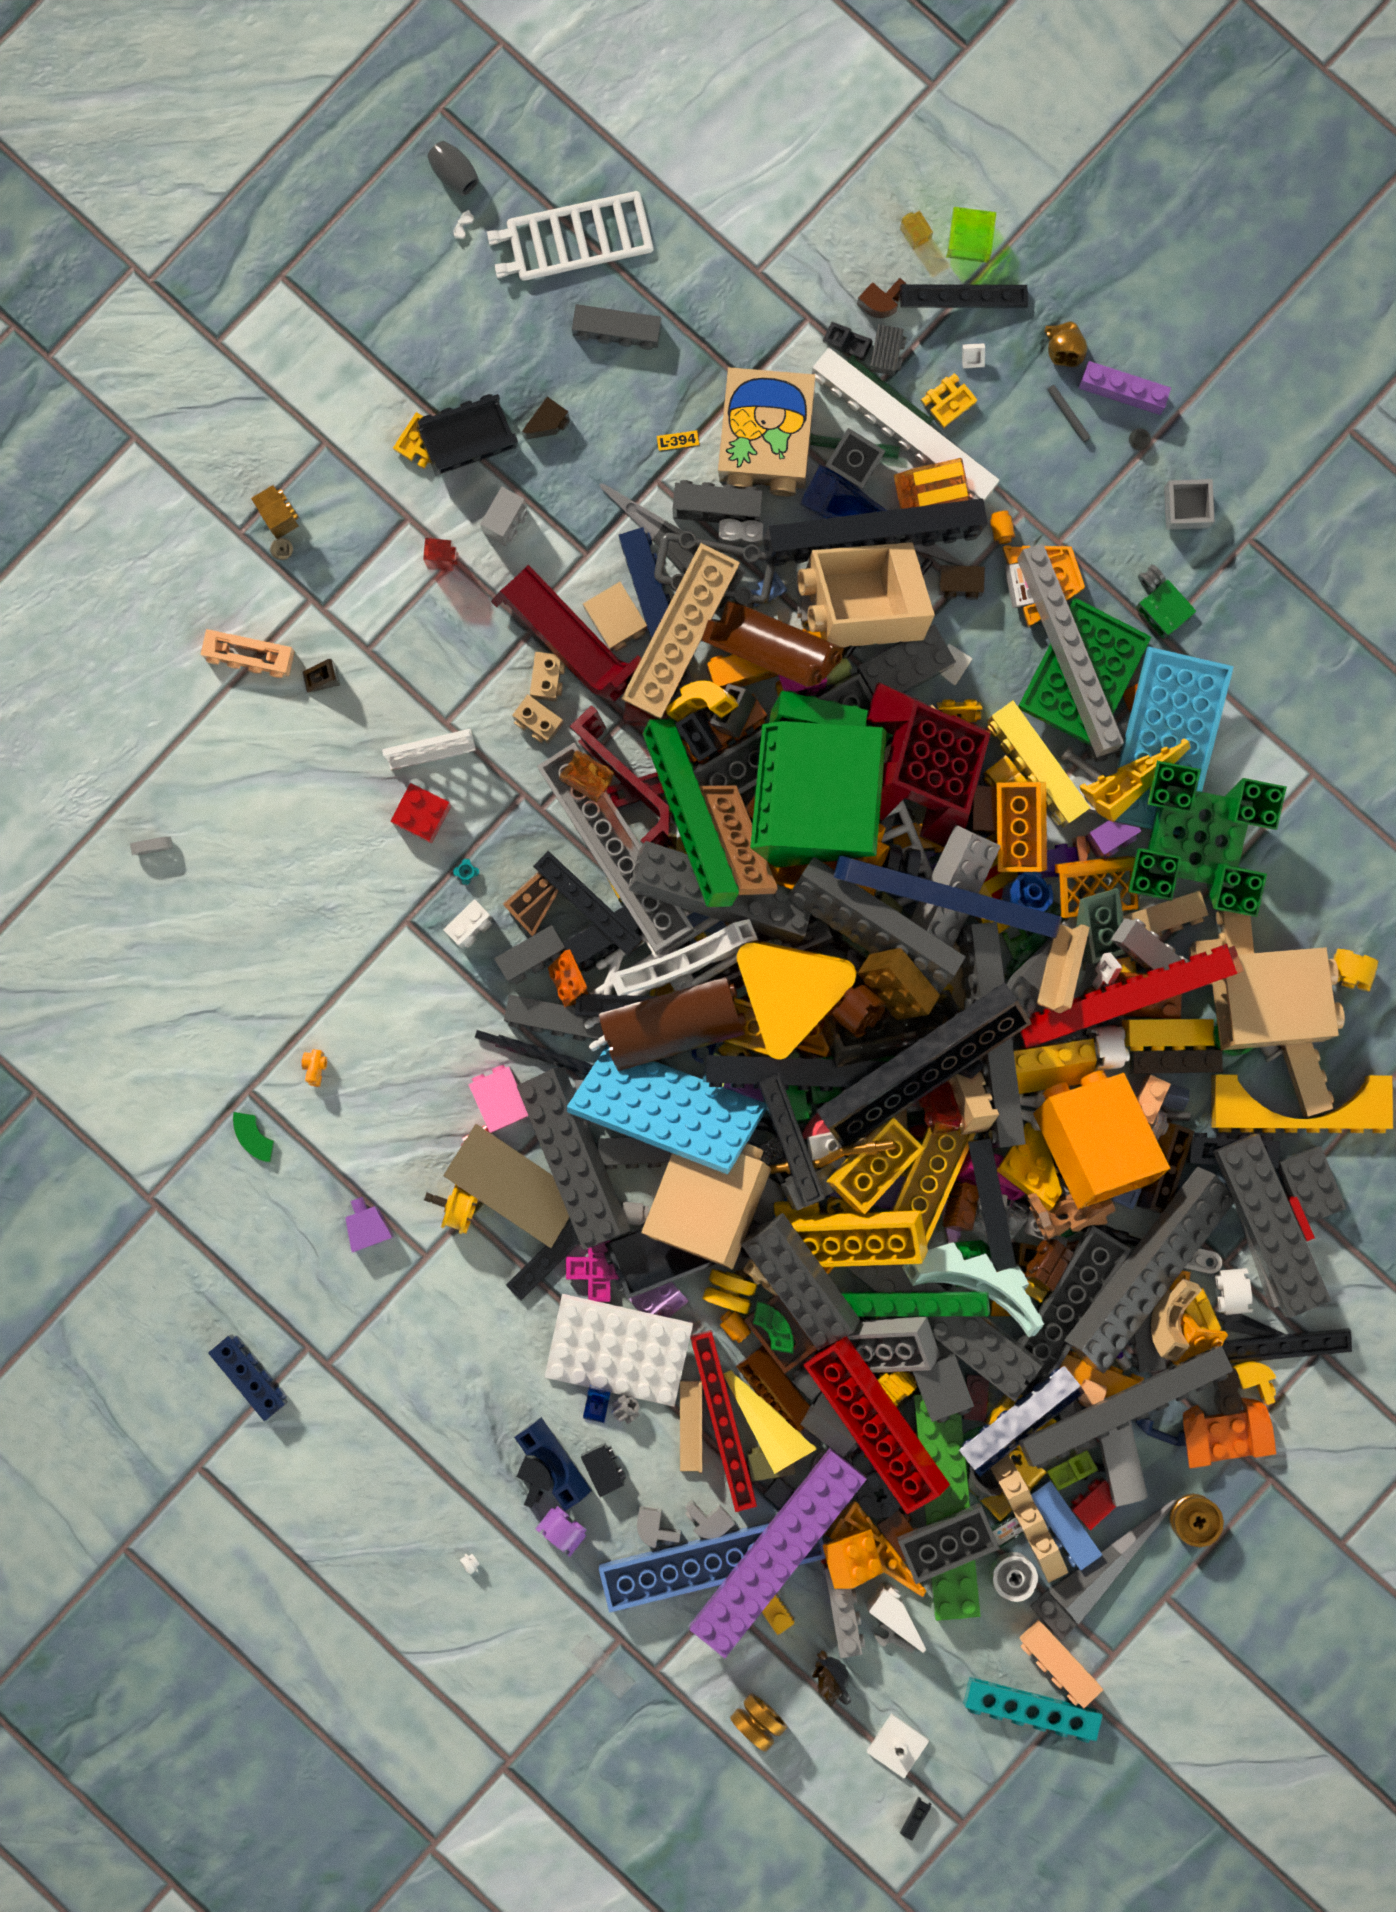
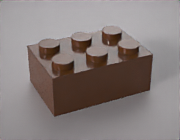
M773 1295L764 1303L778 1310L788 1322L794 1340L793 1354L771 1350V1340L768 1333L761 1326L753 1324L755 1310L747 1315L744 1321L784 1374H786L817 1348L780 1297Z

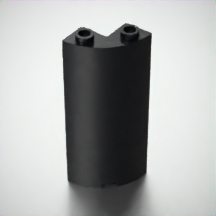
M642 1229L605 1243L607 1252H604L605 1259L608 1265H613L618 1277L615 1283L619 1293L624 1292L627 1299L717 1264L654 1240L641 1233ZM741 1247L739 1255L746 1252L743 1247Z

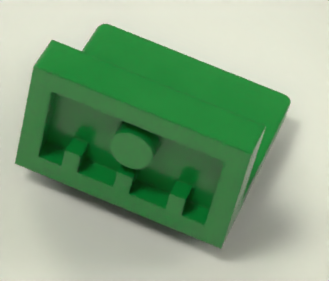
M1169 580L1162 583L1135 607L1163 640L1196 612L1194 607Z

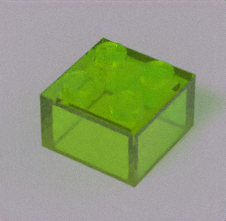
M953 207L946 258L989 263L992 254L997 212Z

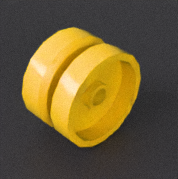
M711 1269L708 1280L712 1284L720 1286V1289L706 1287L702 1299L724 1308L748 1314L752 1303L748 1299L741 1297L740 1293L748 1296L755 1295L758 1284L735 1273Z

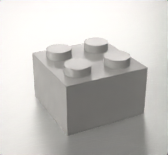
M1170 480L1164 487L1166 530L1210 528L1215 522L1213 480Z
M501 486L480 523L483 534L504 546H507L508 542L512 543L518 533L516 528L519 523L523 524L528 516L525 499Z

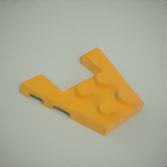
M1003 546L1002 550L1007 565L1018 563L1017 558L1022 550L1030 546ZM1044 546L1065 599L1068 601L1085 588L1073 549L1067 546ZM1035 604L1023 607L1022 610L1028 627H1032L1041 620Z

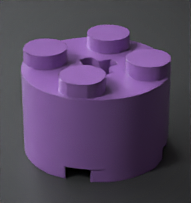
M557 1506L555 1509L551 1508L535 1529L539 1533L543 1529L544 1531L541 1534L563 1553L567 1549L566 1555L570 1557L587 1536L584 1534L587 1530L576 1520L573 1523L568 1521L569 1515Z

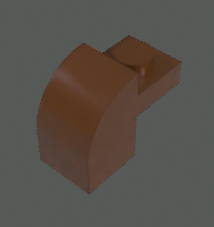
M899 278L886 293L872 282L858 297L857 305L872 317H890L897 312L898 304L896 302L900 301V285L906 284V282Z

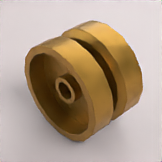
M1194 1493L1183 1495L1176 1500L1175 1505L1170 1510L1169 1520L1172 1530L1176 1536L1190 1546L1199 1548L1209 1546L1217 1541L1223 1531L1224 1520L1222 1512L1215 1503L1203 1495Z
M750 1693L743 1702L747 1711L737 1709L730 1716V1719L749 1741L762 1751L767 1752L774 1744L772 1735L781 1736L788 1727L772 1707L757 1695Z

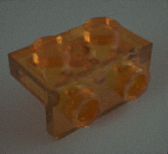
M576 750L572 761L560 774L559 780L593 801L598 802L611 785L614 772L607 766L593 760L589 755Z

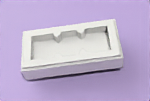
M831 1132L807 1137L808 1153L811 1160L820 1159L842 1147Z

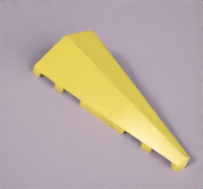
M732 1370L723 1374L774 1474L817 1450L816 1446L807 1441L798 1430H795L782 1415L761 1396H758Z

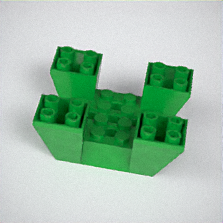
M1157 760L1147 803L1148 805L1157 806L1148 848L1137 849L1128 892L1172 900L1177 878L1206 883L1214 909L1258 917L1267 874L1239 867L1248 825L1273 830L1278 829L1287 786L1242 778L1226 796L1196 791L1201 769ZM1205 809L1206 816L1200 820L1199 812ZM1179 826L1180 834L1174 837L1173 830ZM1197 831H1200L1201 838L1195 841L1194 835ZM1221 835L1222 842L1220 845L1217 846L1215 843V839L1217 836ZM1195 852L1196 860L1190 863L1189 857Z

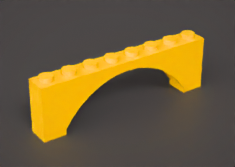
M1211 1075L1212 1128H1218V1132H1232V1128H1240V1132H1254V1128H1262V1132L1276 1133V1128H1284V1133H1298V1128H1306V1133H1320V1128H1328V1133H1342V1129H1350V1133H1364V1129H1372V1133H1386V1129H1393L1392 1076H1365V1082L1360 1089L1341 1107L1320 1117L1294 1119L1274 1113L1259 1104L1239 1083L1238 1075Z

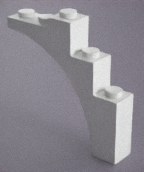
M750 919L734 922L722 930L678 951L641 965L614 972L610 975V978L618 996L644 989L647 991L663 987L677 977L695 973L709 963L729 958L737 953L744 944L753 943L758 939Z

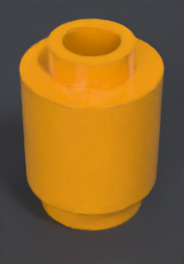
M998 511L991 514L992 519L990 523L994 541H998L999 544L1012 542L1011 539L1015 537L1011 515H1009L1008 511Z
M728 1310L720 1317L722 1321L719 1324L720 1327L733 1341L736 1340L738 1344L751 1333L749 1326L737 1311L731 1312Z

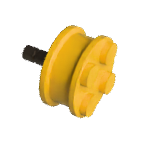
M456 1184L452 1195H449L448 1199L426 1192L424 1201L432 1202V1204L445 1208L441 1228L448 1226L457 1229L459 1234H467L471 1222L467 1218L472 1219L476 1208L472 1203L477 1204L478 1199Z

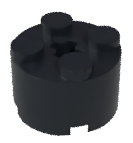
M873 1470L864 1475L867 1480L856 1492L857 1499L861 1508L868 1515L875 1518L891 1517L899 1509L900 1504L878 1472ZM882 1489L885 1495L877 1499L874 1492H879Z

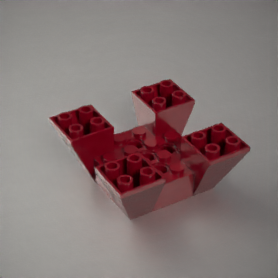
M878 682L866 724L873 727H883L887 733L894 735L888 760L884 762L879 820H884L904 798L927 807L919 837L945 847L955 825L966 828L991 731L958 716H950L936 710L912 696Z

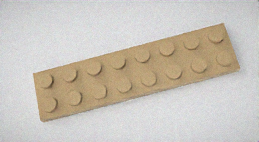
M700 543L621 700L659 719L662 718L701 642L707 622L712 620L740 562Z

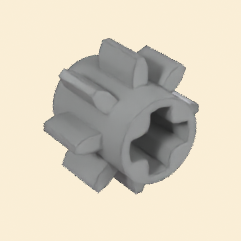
M622 1395L617 1401L612 1403L614 1406L613 1415L619 1422L625 1421L629 1424L640 1415L638 1413L639 1404L633 1397L627 1398L625 1395Z

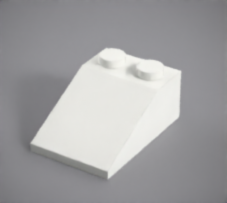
M881 1583L866 1603L869 1613L924 1653L926 1648L900 1598V1591L890 1583L887 1586Z

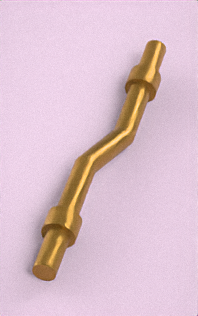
M877 1140L867 1141V1144L841 1147L820 1159L811 1161L814 1168H822L846 1155L862 1153L872 1155L879 1154V1151L896 1149V1143L894 1140L878 1142ZM787 1161L783 1164L770 1165L771 1174L782 1172L791 1174Z

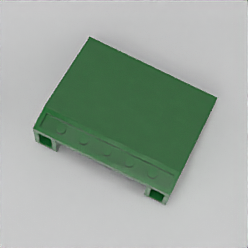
M788 721L762 724L750 848L776 868L809 864L813 857L821 862L837 861L839 855L851 859L876 856L886 730L883 727Z

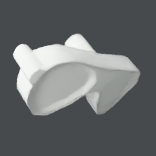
M470 210L464 212L458 220L453 231L454 238L464 239L466 237L463 226L474 222V216L470 213Z

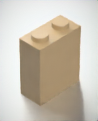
M621 582L583 603L586 613L610 651L615 650L618 652L627 646L626 643L633 638L635 641L642 638L646 634L645 631L648 630L645 621Z

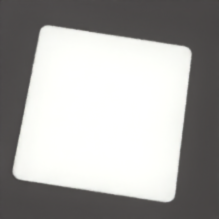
M948 644L947 647L956 663L954 667L941 673V675L953 685H956L972 661V658L951 644Z

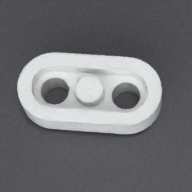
M1198 1249L1185 1268L1213 1274L1220 1270L1222 1259L1216 1252ZM1208 1258H1211L1213 1260V1264L1211 1266L1206 1265V1260Z

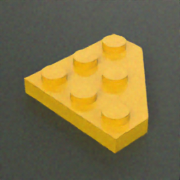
M1027 1122L1023 1126L1025 1144L1011 1146L998 1166L997 1172L1027 1195L1036 1193L1043 1206L1050 1211L1062 1194V1190L1049 1147L1043 1134L1038 1130H1034L1032 1125Z

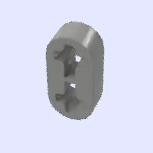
M160 837L130 844L132 855L136 856L169 850L173 848L171 837Z

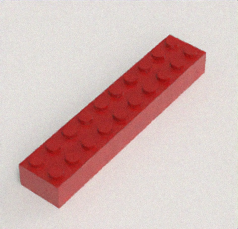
M1228 944L1211 949L1212 954L1207 955L1205 951L1189 957L1190 962L1186 963L1185 959L1169 964L1168 970H1165L1163 966L1149 971L1146 978L1141 974L1127 979L1126 985L1119 982L1105 987L1106 992L1104 993L1099 989L1085 994L1084 1000L1081 999V996L1074 998L1071 1008L1062 1013L1048 1008L1043 1009V1015H1041L1040 1011L1032 1013L1029 1018L1032 1024L1020 1031L1026 1049L1241 973L1244 970L1235 946L1228 947Z

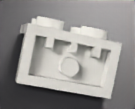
M474 899L443 930L460 948H469L477 940L475 936L480 931L484 933L491 927L493 917Z

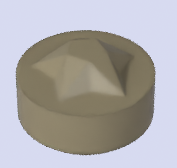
M277 538L271 543L270 552L274 558L286 560L292 555L293 546L289 540Z

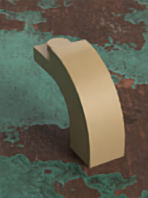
M1183 1279L1173 1291L1168 1289L1154 1307L1151 1319V1334L1154 1345L1162 1358L1176 1362L1190 1347L1181 1330V1319L1187 1306L1202 1291L1197 1283Z

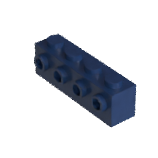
M231 1334L209 1351L208 1354L265 1422L288 1403L285 1399L287 1394L281 1387L276 1388L271 1382L273 1378L267 1370L262 1371L257 1365L259 1361L256 1356L251 1352L248 1354L243 1348L245 1344L242 1339L237 1335L234 1337Z

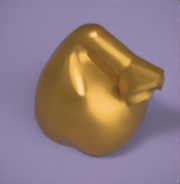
M1069 321L1057 326L1045 327L1044 333L1047 334L1050 340L1048 353L1051 361L1056 365L1067 367L1079 366L1086 356L1087 343L1076 323Z

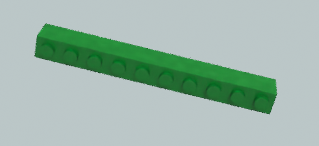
M673 719L649 720L643 732V737L707 907L732 906L739 895V887L735 883L732 868L727 862L725 850L719 841V834L714 828L712 816L706 807L705 797L702 796L699 782L695 778L692 763L689 762L686 747L681 741L678 728H676Z

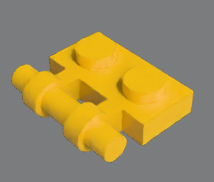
M955 373L949 378L945 377L939 386L934 390L930 389L926 392V396L920 400L925 407L931 402L934 403L935 407L930 410V413L943 429L977 403V398L965 384L959 388L954 385L959 381ZM946 390L949 391L950 395L941 400L939 396Z
M416 412L395 443L393 450L410 461L417 454L421 457L417 465L425 469L430 461L426 451L421 448L423 444L416 429L417 423L420 421L419 419L423 416Z

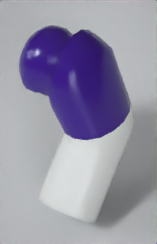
M1121 1351L1115 1360L1122 1370L1125 1371L1132 1366V1363L1126 1354Z

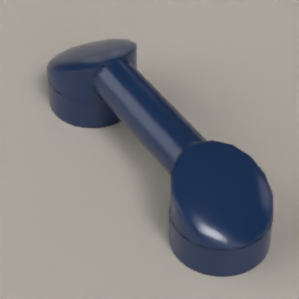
M1150 1419L1135 1420L1137 1426L1147 1436L1174 1446H1186L1185 1433L1183 1431H1179L1176 1437L1152 1428L1154 1421Z

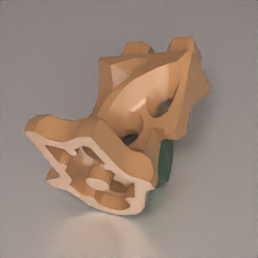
M1036 1193L1028 1195L1030 1211L1045 1240L1055 1236L1068 1238L1086 1226L1105 1225L1108 1223L1106 1216L1115 1212L1111 1199L1078 1210L1071 1194L1059 1198L1057 1200L1058 1203L1048 1211ZM1061 1214L1069 1216L1065 1220L1058 1219V1216Z

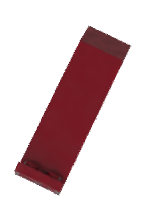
M529 564L491 600L496 608L502 602L505 605L508 604L592 693L615 702L625 692L642 658L637 655L629 663L619 660Z
M591 705L569 726L581 738L578 743L660 818L658 823L640 840L642 845L645 841L666 848L671 846L676 851L677 825L670 807L596 740L603 734L606 726L598 711Z

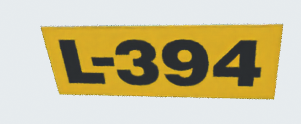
M697 430L657 436L659 451L699 445Z

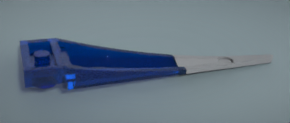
M819 465L800 502L801 506L825 518L888 511L844 477L822 465ZM936 544L932 546L914 545V549L918 552L954 565L964 566L963 562Z

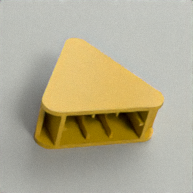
M756 940L753 943H746L737 953V962L767 1053L774 1059L786 1058L841 999L844 993L853 986L856 978V969L848 960Z

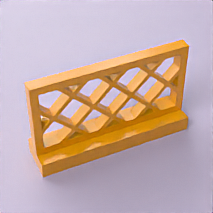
M1136 856L1055 864V873H1060L1061 917L1078 916L1080 899L1075 894L1080 887L1087 892L1083 897L1085 898L1095 895L1093 892L1099 884L1105 891H1109L1114 888L1117 882L1123 887L1120 892L1122 911L1138 909V894L1128 892ZM1125 871H1130V879L1126 884L1121 877ZM1107 873L1114 878L1108 886L1102 881ZM1089 875L1095 879L1090 888L1084 883ZM1070 877L1077 882L1072 890L1067 886V878ZM1127 892L1131 895L1130 905H1126L1122 901ZM1071 899L1078 904L1073 912L1068 910V903Z

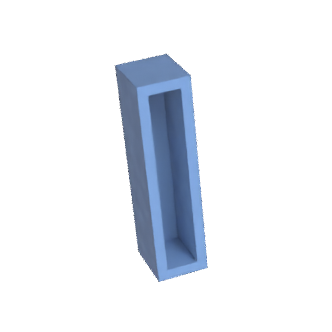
M1047 1478L1035 1486L1030 1492L1032 1499L1042 1515L1047 1529L1051 1528L1055 1534L1053 1540L1059 1549L1064 1547L1068 1555L1065 1557L1072 1567L1077 1566L1082 1570L1102 1556V1553L1052 1482Z

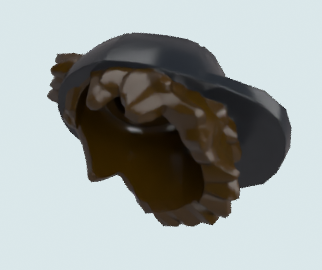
M821 1650L820 1653H817L816 1669L812 1674L813 1678H818V1695L831 1707L835 1704L837 1698L845 1705L850 1704L851 1698L845 1689L849 1683V1672L846 1669V1665L842 1664L839 1659L827 1656L826 1652Z

